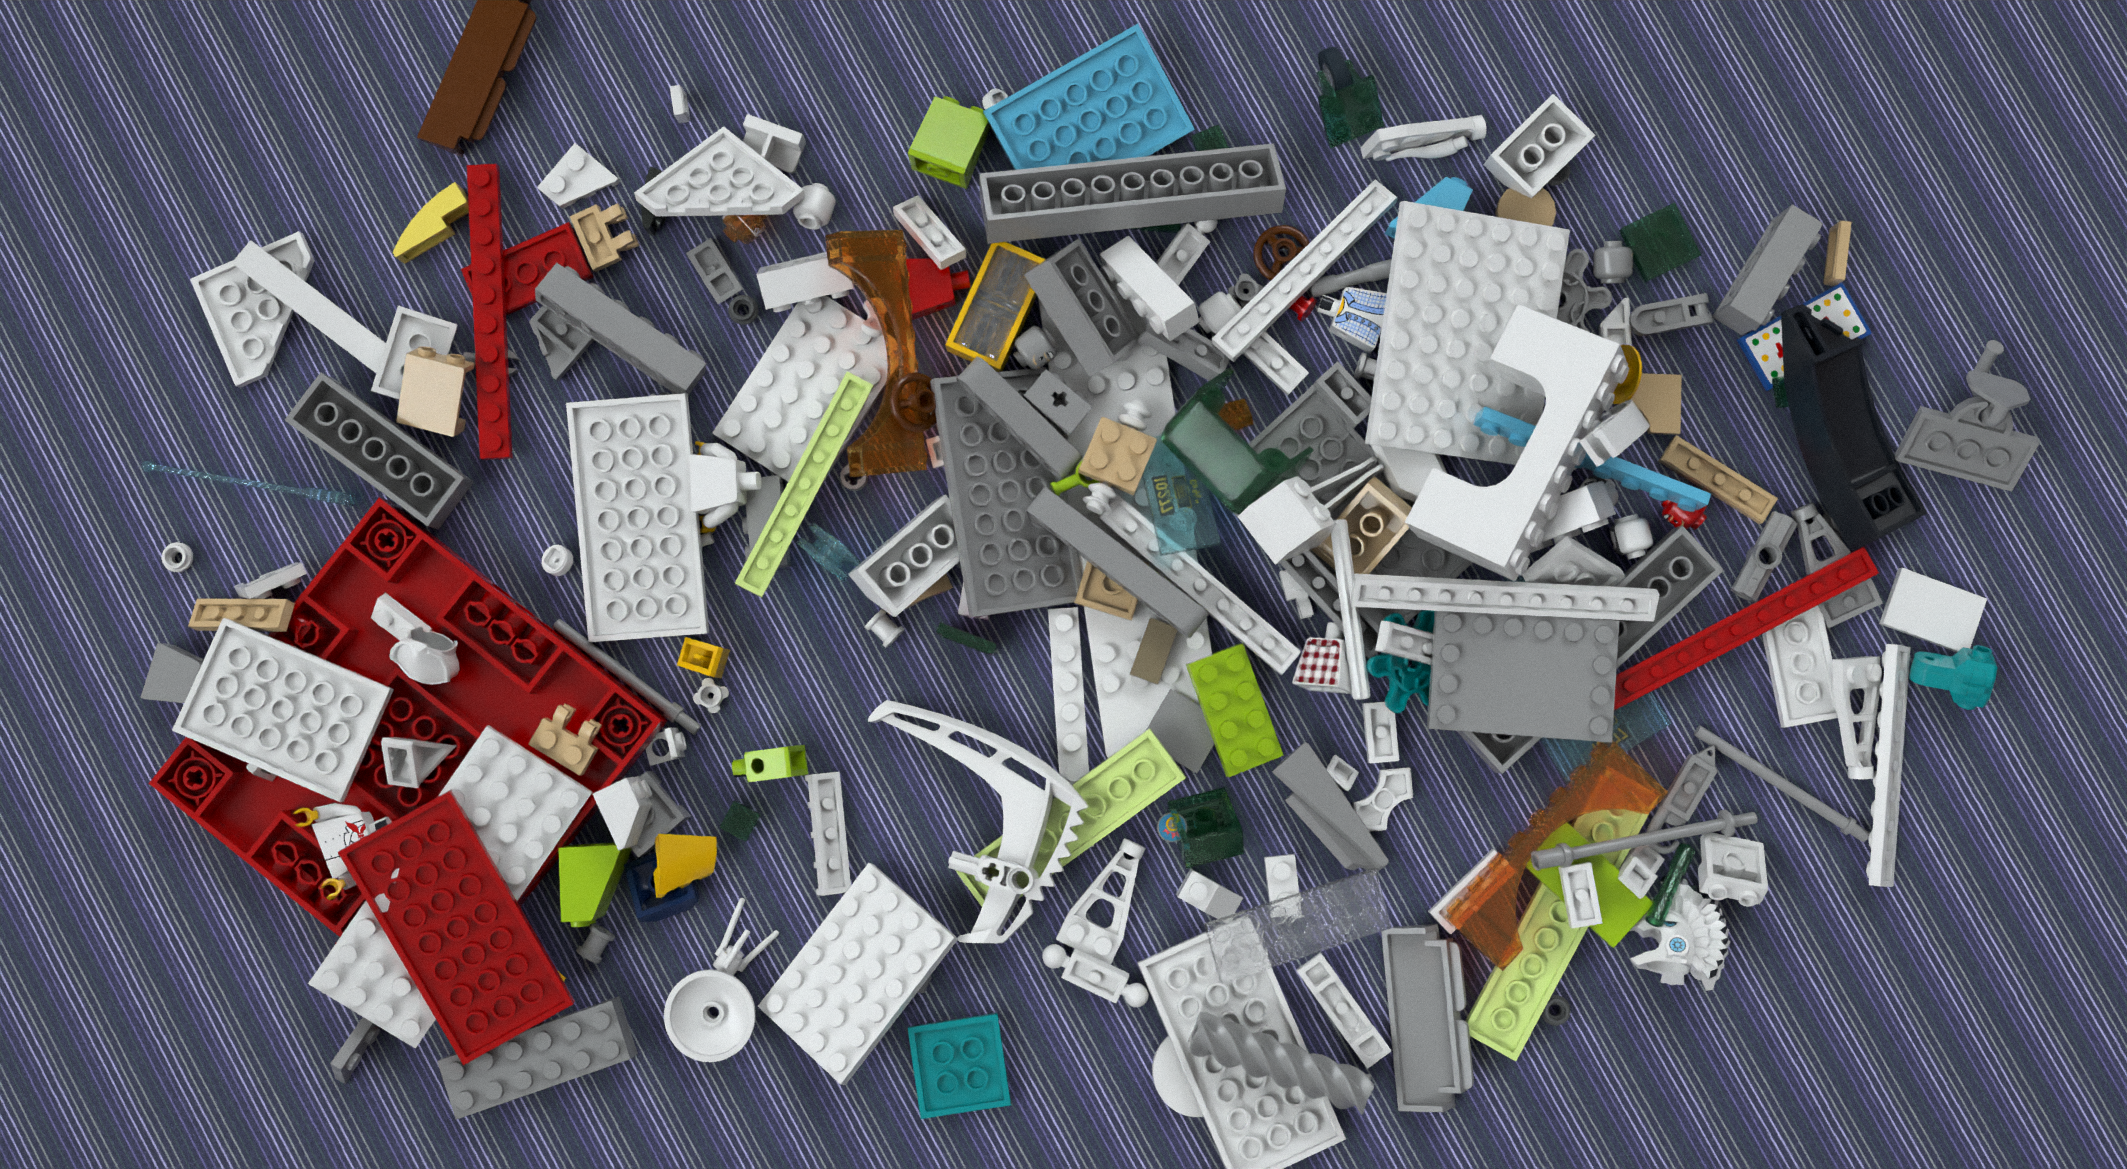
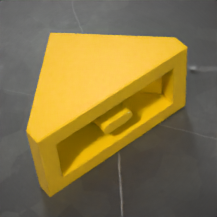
M685 637L677 666L711 677L722 678L730 650Z

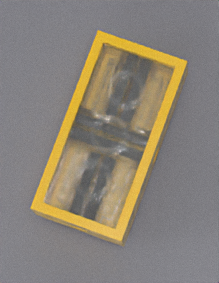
M1007 242L991 243L945 344L947 351L970 362L978 356L986 361L996 372H1002L1014 348V341L1019 337L1037 297L1024 274L1046 259Z

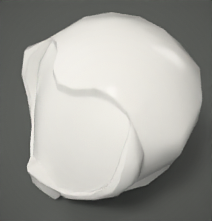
M422 626L409 630L407 637L390 649V659L397 663L409 678L424 684L433 685L450 682V679L457 676L460 670L456 655L457 641L453 642L448 637L437 632L426 631Z

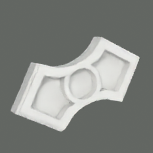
M1410 767L1379 770V779L1373 792L1360 801L1352 802L1353 809L1369 832L1386 830L1388 816L1392 809L1401 801L1413 798Z

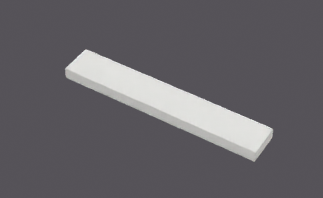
M250 240L232 264L377 373L386 343Z

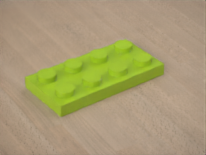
M1243 643L1186 664L1226 777H1232L1284 756Z

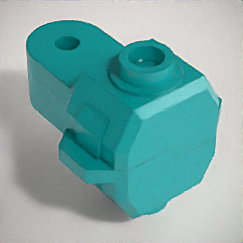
M1976 645L1973 646V649L1963 647L1953 656L1917 652L1914 654L1908 677L1919 685L1949 690L1954 703H1957L1963 709L1974 710L1976 707L1983 708L1987 705L1995 683L1998 667L1992 650L1985 646Z

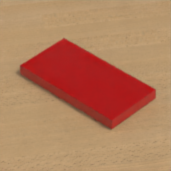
M570 222L503 250L506 316L537 302L535 288L556 262L564 268L569 266L574 269L584 281L594 278ZM471 265L462 268L461 271L472 295Z

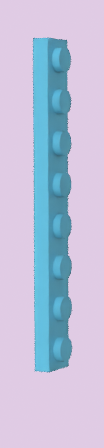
M1486 406L1476 414L1473 425L1480 427L1483 433L1509 438L1508 441L1520 447L1526 446L1536 427ZM1586 452L1583 462L1579 466L1575 465L1574 467H1584L1592 470L1595 476L1602 479L1612 478L1620 481L1621 485L1631 490L1641 489L1649 492V496L1656 500H1669L1678 503L1677 507L1685 511L1694 512L1708 505L1711 493L1618 457L1612 458L1611 456L1602 465L1596 467Z

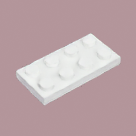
M1817 605L1762 634L1781 728L1838 718L1833 692V661L1823 613H1821Z

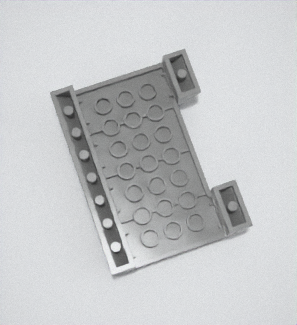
M1337 361L1303 395L1235 457L1226 462L1205 483L1237 517L1250 504L1285 480L1299 476L1311 488L1360 465L1375 456L1372 448L1365 444V440L1354 430L1369 415L1372 397ZM1378 461L1359 476L1318 498V502L1323 505L1327 504L1365 473L1378 466ZM1381 471L1376 476V478L1379 479L1384 485H1386L1389 488L1385 476ZM1366 484L1331 512L1330 517L1336 520ZM1402 499L1409 506L1413 507L1415 502H1412L1408 499ZM1409 528L1370 574L1456 579L1473 562L1418 538ZM1312 550L1279 563L1344 633L1336 570ZM1359 607L1365 657L1369 659L1379 652L1375 651L1380 624L1387 615L1399 613L1404 617L1407 624L1421 610Z

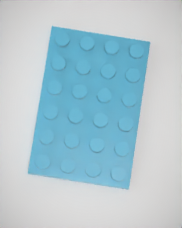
M1139 24L1134 25L983 111L1014 170L1146 157L1195 130Z

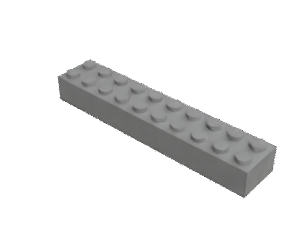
M1274 143L979 174L980 202L988 244L1282 213L1286 193Z
M1683 526L1669 531L1645 553V556H1642L1624 573L1625 578L1614 586L1657 589L1660 594L1654 622L1617 620L1619 621L1617 668L1724 571ZM1457 731L1495 773L1503 774L1542 738Z

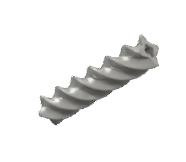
M1199 1012L1194 1029L1188 1039V1042H1190L1189 1052L1194 1056L1205 1057L1212 1054L1222 1066L1235 1067L1242 1065L1246 1073L1252 1077L1261 1078L1270 1075L1279 1087L1291 1088L1298 1085L1309 1098L1316 1099L1327 1096L1335 1107L1347 1109L1356 1106L1361 1115L1374 1089L1371 1074H1365L1357 1067L1348 1064H1337L1334 1060L1322 1054H1309L1300 1046L1291 1043H1280L1274 1037L1265 1033H1251L1249 1029L1237 1023H1223L1221 1019L1208 1012Z

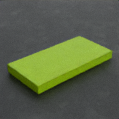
M1562 819L1533 851L1555 848L1556 844L1566 843L1570 847L1590 843ZM1530 854L1521 864L1565 904L1558 869L1560 866L1537 871L1533 868ZM1602 854L1574 859L1571 865L1591 862L1602 924L1590 925L1589 927L1610 947L1614 948L1654 903L1646 895L1639 899L1618 879L1619 870Z

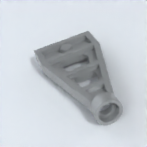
M1814 502L1791 511L1794 521L1798 523V533L1807 575L1851 553L1821 514L1818 513ZM1813 519L1812 523L1806 524L1805 520ZM1820 536H1824L1834 550L1833 556L1822 561L1816 559L1812 547V541ZM1869 578L1819 604L1818 607L1821 613H1823L1825 627L1830 628L1881 605L1883 602L1872 579Z

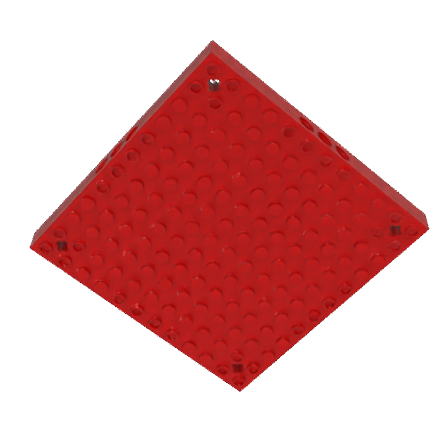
M379 497L294 602L295 605L287 632H270L268 635L394 689L344 802H338L280 776H276L273 781L253 775L246 768L249 763L188 737H185L148 784L336 935L341 937L366 900L357 885L347 890L342 888L335 899H327V896L335 893L336 889L332 885H326L320 889L323 882L332 878L312 827V824L318 822L313 820L310 825L297 827L296 824L307 821V815L303 812L293 814L296 810L308 808L313 811L315 807L340 803L357 806L361 812H370L374 822L384 817H389L391 821H394L438 797L481 733L489 725L592 791L583 807L517 902L521 907L559 859V848L569 846L599 809L593 793L620 781L668 720L394 503ZM389 536L394 537L392 539L395 541L393 547L387 546L389 542L386 540ZM387 593L430 626L433 632L443 634L453 642L457 641L456 655L460 667L458 675L451 678L450 682L433 685L424 684L409 678L399 665L390 659V649L400 640L371 619L377 598ZM568 704L576 709L566 729L579 736V730L585 720L590 721V719H593L602 725L591 743L599 749L583 775L576 774L528 745L542 719L548 717L553 720V715L558 705ZM619 720L629 721L626 724L629 727L628 731L619 732L618 729L621 727L618 725ZM383 737H399L457 745L419 785V788L388 784L381 745ZM199 772L203 773L201 778L204 779V781L202 783L198 782V780L200 779V777L197 776Z

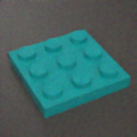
M998 1013L908 1026L921 1119L1011 1105Z

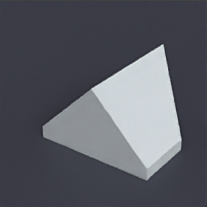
M383 737L381 745L388 784L419 788V785L457 745L399 737Z

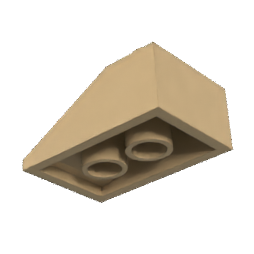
M1375 476L1362 488L1336 519H1345L1348 524L1354 574H1370L1409 529L1405 520L1412 507ZM1330 533L1329 537L1318 547L1311 550L1335 570Z

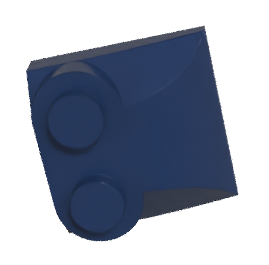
M656 853L624 864L637 919L640 922L663 920L690 910L698 902L699 893L693 881L684 888L678 887L667 892L664 897L656 898L653 873L657 868Z

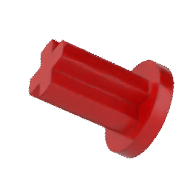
M1301 296L1289 308L1298 314L1297 319L1303 322L1314 309L1317 300L1313 297L1308 300Z

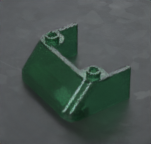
M1229 367L1201 386L1166 424L1161 438L1169 450L1230 511L1241 514L1250 504L1285 480L1296 477L1314 450L1309 446L1291 460L1276 448H1266L1257 454L1217 414L1225 404V396L1222 392L1234 372Z

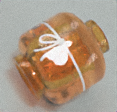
M723 215L722 220L726 227L722 231L734 243L740 240L743 244H750L765 230L766 224L764 220L767 217L765 215Z

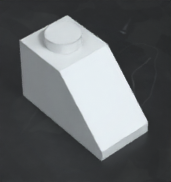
M1191 868L1176 893L1178 898L1225 923L1232 919L1243 899L1238 894Z

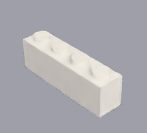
M1129 235L1099 254L1103 264L1100 270L1107 282L1111 283L1113 281L1116 284L1120 295L1125 300L1129 298L1132 301L1136 312L1141 317L1145 315L1149 319L1151 327L1157 334L1162 333L1171 341L1199 323L1195 303Z

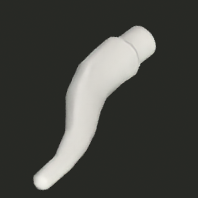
M1465 135L1455 139L1450 138L1437 144L1409 148L1393 153L1389 158H1386V161L1406 157L1442 158L1467 147L1468 142Z

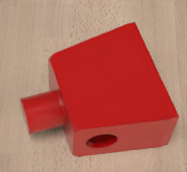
M899 259L908 313L911 320L956 305L954 291L971 288L968 270L950 273L949 266L941 270L932 259Z

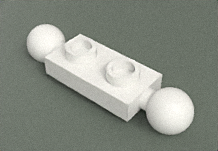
M1218 219L1194 222L1195 227L1189 223L1184 224L1156 262L1177 285L1180 284L1210 243L1203 234L1212 232L1217 226Z
M1051 944L1043 951L1042 959L1046 966L1053 969L1061 966L1065 968L1061 978L1109 1001L1117 1003L1120 995H1123L1130 1006L1141 1007L1148 1000L1149 993L1143 984H1126L1129 973L1075 948L1071 957H1069L1062 946Z

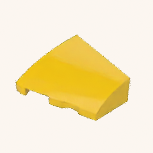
M658 834L655 838L657 868L653 873L656 898H662L667 892L678 887L684 888L690 885L693 880H701L712 875L714 872L717 855L716 837Z

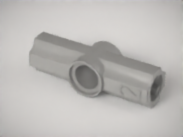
M1776 511L1771 513L1755 545L1747 551L1746 562L1731 588L1735 595L1750 602L1757 601L1773 569L1781 563L1782 552L1798 524L1794 519ZM1762 549L1769 555L1767 564H1763L1759 559V553Z

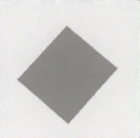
M1170 689L1146 730L1151 728L1174 761L1197 774L1211 751L1214 742L1201 706Z

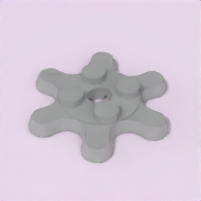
M1574 249L1570 251L1565 261L1560 293L1563 302L1558 308L1557 320L1590 332L1584 325L1585 314L1591 309L1608 307L1612 301V294L1606 287L1591 288L1584 283L1583 272L1588 266L1589 256L1582 249Z

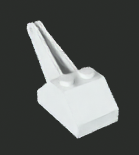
M1373 456L1360 465L1311 488L1304 480L1296 476L1277 485L1250 504L1237 517L1276 565L1318 547L1329 537L1336 524L1330 517V513L1374 476L1376 477L1384 467L1380 464L1371 469L1325 505L1319 503L1317 499L1359 476L1372 467L1378 459Z

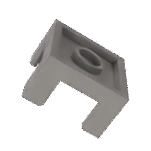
M646 771L640 776L641 781L646 780L651 789L652 796L649 799L652 805L637 845L630 847L638 858L646 856L655 848V838L658 834H668L691 817L688 811L682 805L677 806L660 786L662 781L654 771Z

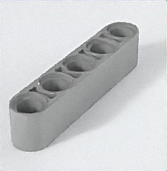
M977 356L956 378L957 382L1058 479H1064L1083 458L1043 416L982 358Z

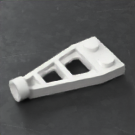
M1482 115L1468 118L1413 123L1378 129L1363 144L1361 152L1363 159L1373 157L1375 161L1389 158L1392 152L1445 141L1463 135L1471 141L1483 139L1486 136V123Z
M1880 656L1833 659V692L1846 766H1848V778L1850 779L1874 778V767L1870 760L1882 676ZM1862 688L1864 690L1863 708L1859 714H1854L1851 708L1850 692L1852 689ZM1861 721L1859 744H1857L1853 723Z
M1123 839L1119 851L1069 910L1056 940L1111 965L1124 937L1138 863L1146 849L1145 847L1129 839ZM1124 852L1133 856L1134 858L1131 860L1126 859L1124 857ZM1113 872H1119L1126 877V883L1120 897H1115L1103 890V885ZM1098 899H1105L1111 902L1115 908L1113 922L1107 928H1103L1086 918L1087 910Z

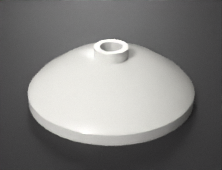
M712 969L697 971L683 978L670 992L664 1009L665 1028L672 1043L686 1056L703 1062L721 1061L740 1051L750 1039L756 1020L754 1001L746 986L733 975ZM710 1007H716L719 1010V1015L712 1016L709 1011Z

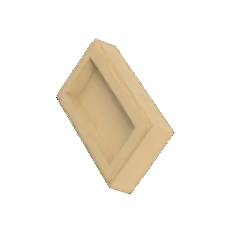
M1841 220L1829 229L1824 285L1836 286L1845 280L1852 222Z

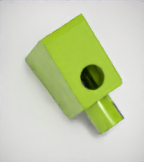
M805 745L745 752L744 759L733 760V775L735 778L747 777L748 782L807 775L808 767Z

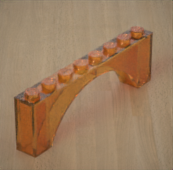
M903 230L839 231L825 235L828 266L846 276L865 295L879 320L887 351V381L881 405L866 431L847 447L850 477L927 470L926 462L928 456L924 445L923 432H911L901 427L893 417L890 408V394L894 384L902 376L918 372L919 368L915 355L914 343L916 336L912 325L911 313L913 306L909 295L908 283L910 276L906 266L905 253L907 247ZM914 381L906 384L901 390L899 400L908 399L910 395L914 394L918 382ZM910 408L900 409L908 421L916 424L923 423L917 412L910 410Z
M1615 742L1599 743L1590 752L1589 755L1592 758L1586 765L1580 764L1569 775L1571 781L1564 788L1562 786L1558 787L1549 796L1548 799L1551 802L1544 810L1541 808L1536 810L1528 819L1530 825L1523 832L1517 831L1509 839L1507 850L1502 855L1497 853L1487 863L1489 869L1482 877L1480 875L1475 876L1466 886L1468 892L1461 899L1456 897L1446 907L1445 910L1448 913L1443 918L1497 969L1504 971L1523 950L1516 923V897L1522 874L1531 858V853L1553 831L1576 817L1608 809H1624L1648 815L1667 795L1668 791Z

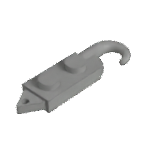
M1711 745L1694 755H1688L1661 800L1660 807L1649 823L1646 833L1660 830L1664 823L1680 826L1689 821L1718 772V769L1715 768V746ZM1674 841L1669 846H1663L1660 843L1650 844L1649 846L1655 852L1668 854L1675 851L1680 843L1679 841Z

